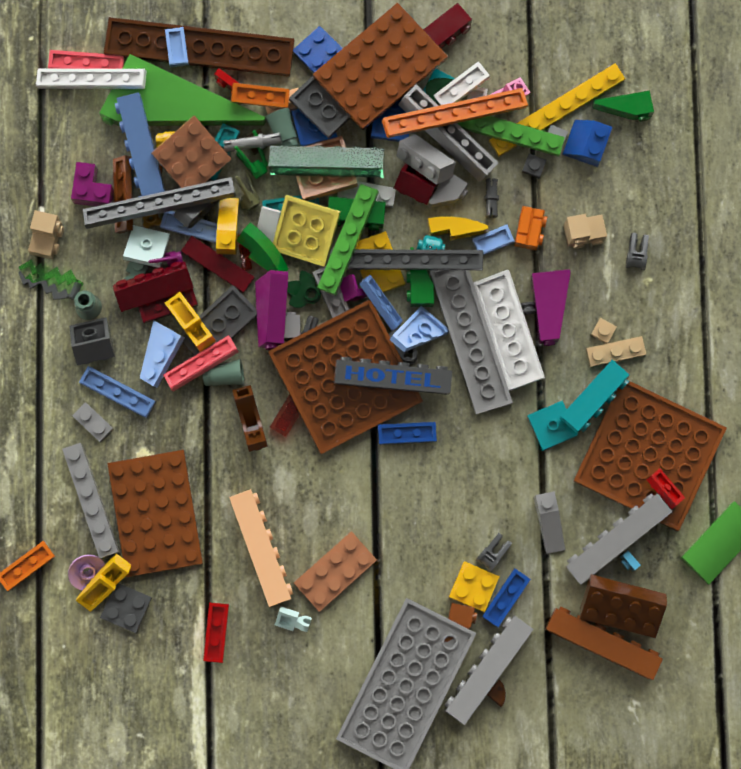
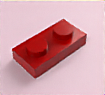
M220 68L214 73L215 82L222 88L227 87L231 90L230 93L232 94V84L239 82Z
M660 468L646 479L671 510L685 498Z

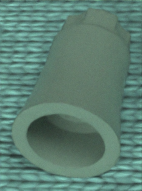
M289 108L280 109L265 116L273 134L280 132V141H282L280 148L283 152L299 146Z
M85 290L76 294L74 304L79 317L85 320H92L101 313L102 303L97 296ZM85 301H89L87 305H83Z
M241 359L219 364L203 374L205 386L244 385V370Z

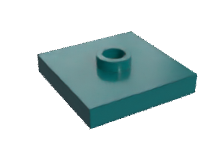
M563 400L527 415L542 451L578 436L560 419L561 415L567 410Z

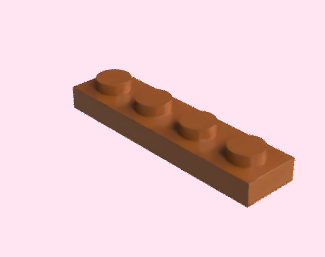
M124 155L113 159L114 202L132 199L131 166L129 163L131 156ZM133 219L115 223V233L122 234L133 230Z

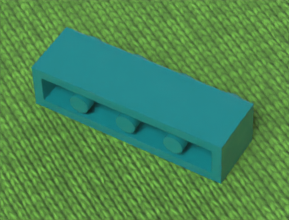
M612 359L567 408L560 419L575 433L578 434L580 431L584 433L591 425L589 421L593 417L597 418L604 409L602 407L606 402L610 404L617 395L614 393L619 388L623 390L629 383L627 379L630 374Z

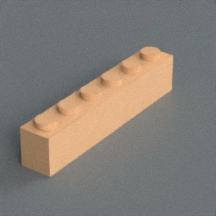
M250 489L229 497L269 608L292 600L290 595H293L290 583L286 584L284 577L287 576L284 566H279L277 561L280 558L277 547L273 548L270 542L274 540L270 529L266 530L264 522H267L263 511L259 512L257 504H260L257 493H252Z

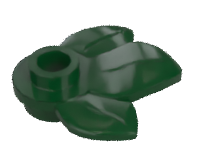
M302 270L299 281L288 282L287 292L293 296L289 301V305L295 308H302L306 304H315L320 300L321 292L315 286V278L310 273ZM310 292L315 293V297L309 298L308 294Z

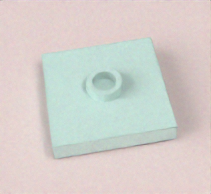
M133 225V230L130 233L123 254V260L157 268L161 267L162 262L149 263L148 261L164 257L170 234Z

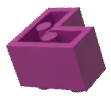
M76 162L71 200L74 204L100 206L112 203L114 189L110 184L96 183L98 169L95 164Z

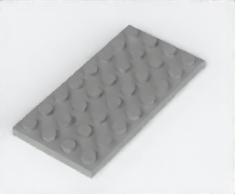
M406 598L336 740L393 769H409L476 633ZM446 637H453L452 640L445 642Z

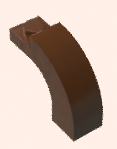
M251 385L232 390L249 452L268 447Z

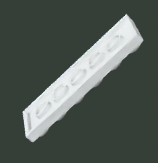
M505 270L474 282L508 390L511 391L544 379L545 376L510 271Z

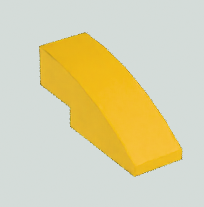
M434 217L428 218L427 222L430 236L449 233L450 241L488 232V225L467 218Z
M181 292L165 302L167 308L199 352H202L216 342Z
M116 553L91 579L76 598V601L91 612L129 574L131 564Z

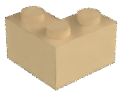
M35 210L30 226L33 234L28 252L34 256L53 260L54 255H57L59 251V244L57 242L59 237L63 235L64 226H62L57 215Z
M586 214L567 217L564 223L568 247L579 249L584 247V244L592 243V245H599L607 238L602 214L587 217Z

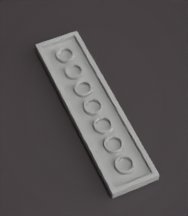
M429 270L475 414H482L512 404L513 402L470 271Z

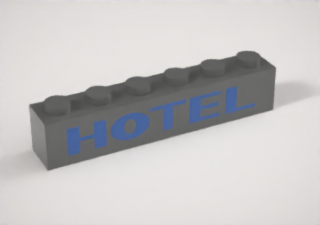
M341 357L340 360H336L334 384L449 395L451 393L452 371L448 370L446 366H436V369H430L429 365L425 364L409 367L410 363L398 362V365H390V361L379 360V364L371 363L370 359H360V362L352 361L350 357Z

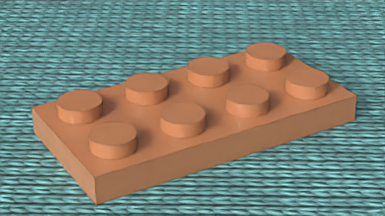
M351 531L299 577L294 584L320 612L370 568L377 559Z

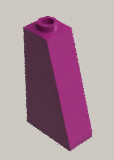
M570 269L532 273L531 275L539 344L544 343V346L555 345V342H558L560 339L571 274Z
M270 270L255 282L258 347L265 348L267 351L284 343L288 272Z

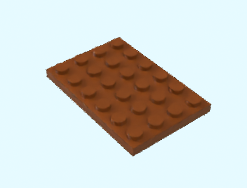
M396 3L314 72L313 77L356 124L364 130L407 94L416 84L420 83L447 60L448 56L400 4Z
M184 450L107 463L122 557L131 564L126 578L203 564Z

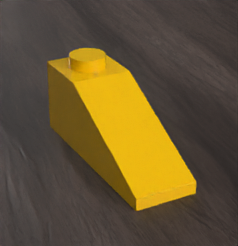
M239 198L220 200L216 236L217 254L236 255Z

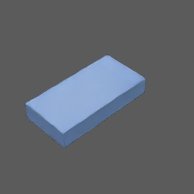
M184 27L166 29L165 35L170 67L189 65Z
M508 225L472 239L476 250H483V255L515 242Z

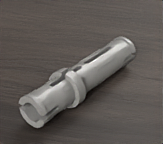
M278 132L268 135L261 133L254 137L224 140L223 144H225V152L236 151L234 146H238L240 150L258 147L264 149L265 146L281 145L282 141H280L281 135Z

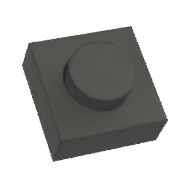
M528 154L522 173L539 179L546 160Z

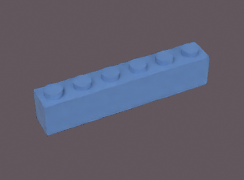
M138 92L118 97V103H115L117 114H121L122 121L119 123L122 133H126L127 140H124L126 150L131 152L132 158L129 159L131 169H135L137 177H134L135 186L140 188L141 195L138 197L164 192L165 188L158 161L151 154L155 148L141 94Z

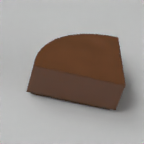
M498 680L487 693V696L500 707L505 702L506 692L503 683Z

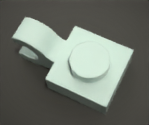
M280 607L275 626L290 631L298 628L301 631L307 632L312 618L309 616L298 617L299 612Z

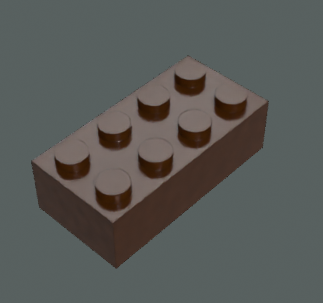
M591 574L580 606V619L656 638L667 607V594Z

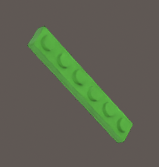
M493 116L457 123L464 130L558 157L560 156L565 139L563 136Z
M360 184L318 284V290L336 296L379 194L377 189Z

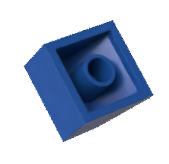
M575 120L562 155L598 167L612 127L592 120Z

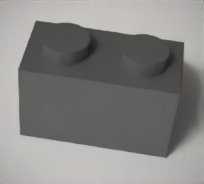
M107 317L69 326L71 346L77 365L115 357Z

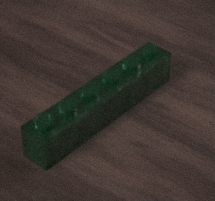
M302 145L270 146V175L384 178V148H361L358 146L351 148L341 146L323 147L320 145L314 147H304Z

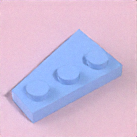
M420 306L389 340L403 352H406L447 335L449 330L425 308Z
M153 320L140 379L158 388L164 377L163 375L168 370L185 337Z

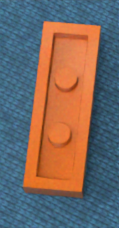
M233 83L231 103L288 108L290 89Z
M42 541L0 572V582L9 592L56 556L45 541Z

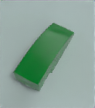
M250 222L241 232L237 242L250 250L252 253L249 258L268 272L270 270L287 272L289 268L278 249L261 230Z

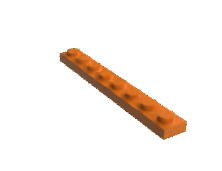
M523 88L384 117L381 121L387 138L523 109L528 106Z

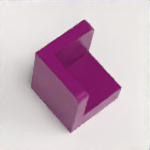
M354 274L343 278L340 287L344 302L359 301L368 297L362 288H358Z

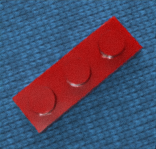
M209 602L203 661L223 663L229 604Z

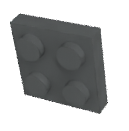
M118 583L115 590L110 594L100 618L137 633L152 597Z

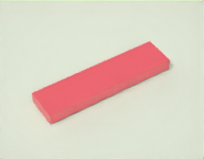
M50 50L48 69H122L125 64V57Z
M228 335L163 376L170 389L174 392L239 351Z

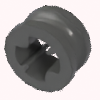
M535 302L520 303L524 315L536 313V309H534Z

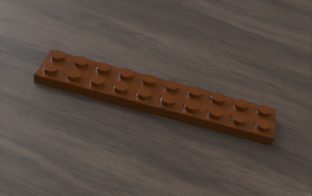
M112 17L108 19L104 47L105 55L128 58L129 54L142 60L169 63L165 30L184 27L189 65L290 77L294 38Z

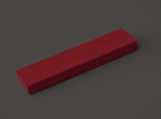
M193 236L189 238L181 250L183 254L230 285H234L242 293H245L255 278Z

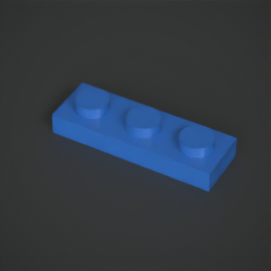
M436 422L378 425L379 445L437 442Z
M514 568L482 617L498 628L531 579Z

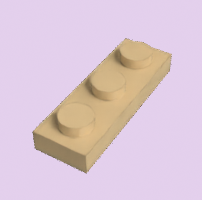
M642 336L586 348L590 368L608 364L612 359L615 362L647 355Z

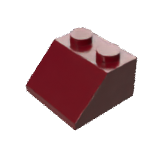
M405 163L393 189L403 195L414 198L419 203L427 205L439 184L436 185Z

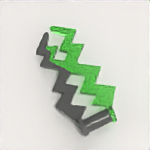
M32 259L19 266L20 270L30 266L32 275L37 273L39 275V278L33 281L31 274L25 278L22 272L19 271L23 285L29 283V287L32 289L42 284L46 294L52 292L53 300L68 298L74 300L81 286H83V282L76 279L72 270H69L62 276L58 267L45 273L42 263L35 267ZM55 277L58 285L67 281L68 286L73 282L74 285L70 294H68L67 289L58 293L56 284L54 283L48 287L47 281Z

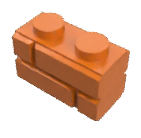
M522 206L515 247L537 250L538 245L542 246L544 235L540 234L541 228H545L547 222L544 210Z

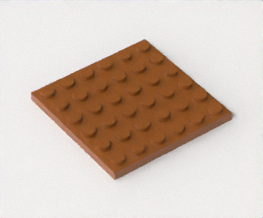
M370 299L268 351L320 454L423 402L419 392L334 384L336 360H340L341 357H350L352 361L360 362V359H370L371 363L379 364V360L390 361V365H398V362H403L393 342L389 340L390 336Z
M629 381L623 390L619 388L615 392L617 396L609 404L573 482L629 509L636 505L640 508L645 504L643 500L651 493L654 496L657 494L646 479L660 468L685 498L671 510L672 513L659 523L679 532L727 427Z

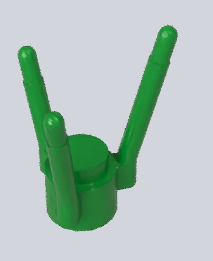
M253 130L254 136H258L256 130ZM234 146V149L238 152L236 153L237 157L250 170L255 179L268 172L266 167L269 164L263 149L258 147L262 162L258 159L251 163L238 146Z

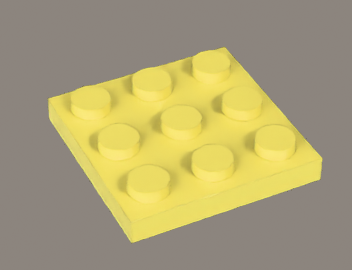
M286 195L273 244L282 254L325 267L341 211Z

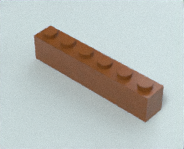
M566 608L554 609L545 628L546 631L644 678L654 680L663 658L659 657L660 653L652 649L646 651L641 648V644L633 640L629 643L623 640L624 636L616 632L610 634L605 631L606 628L597 623L593 626L587 620L580 619V615L576 618L570 615L571 611Z

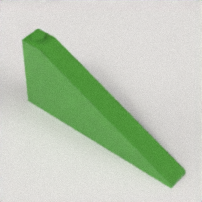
M129 54L122 69H145L147 71L145 89H111L100 111V116L104 123L111 126L113 124L120 126L119 122L122 121L121 114H117L115 103H118L117 98L139 92L149 126H182L192 116H195L203 126H222L223 123L228 126H264L266 123L264 116L236 103H231L228 99Z

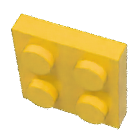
M464 561L449 598L485 612L500 576Z

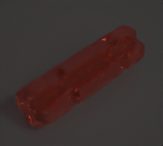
M239 244L242 269L245 271L251 270L250 250Z

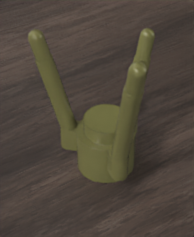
M246 169L245 172L251 188L250 192L247 191L239 176L235 178L244 193L241 197L242 201L239 199V205L242 210L246 208L247 211H250L260 204L258 201L260 198L256 192L249 170Z

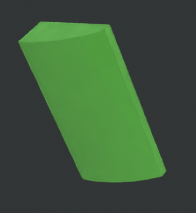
M735 501L732 502L680 557L708 585L741 551V507Z

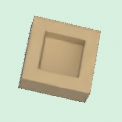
M600 318L591 336L608 344L617 326Z

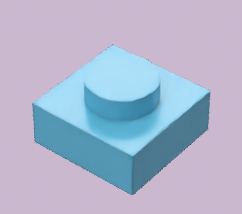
M629 551L620 556L622 559L621 563L627 570L631 569L633 572L641 566Z

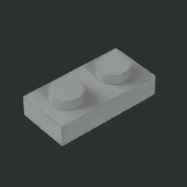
M86 402L72 415L100 443L113 430V427Z

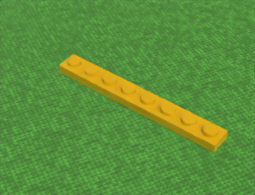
M615 63L517 124L543 131L622 83L626 78ZM495 138L489 140L498 157L518 146Z

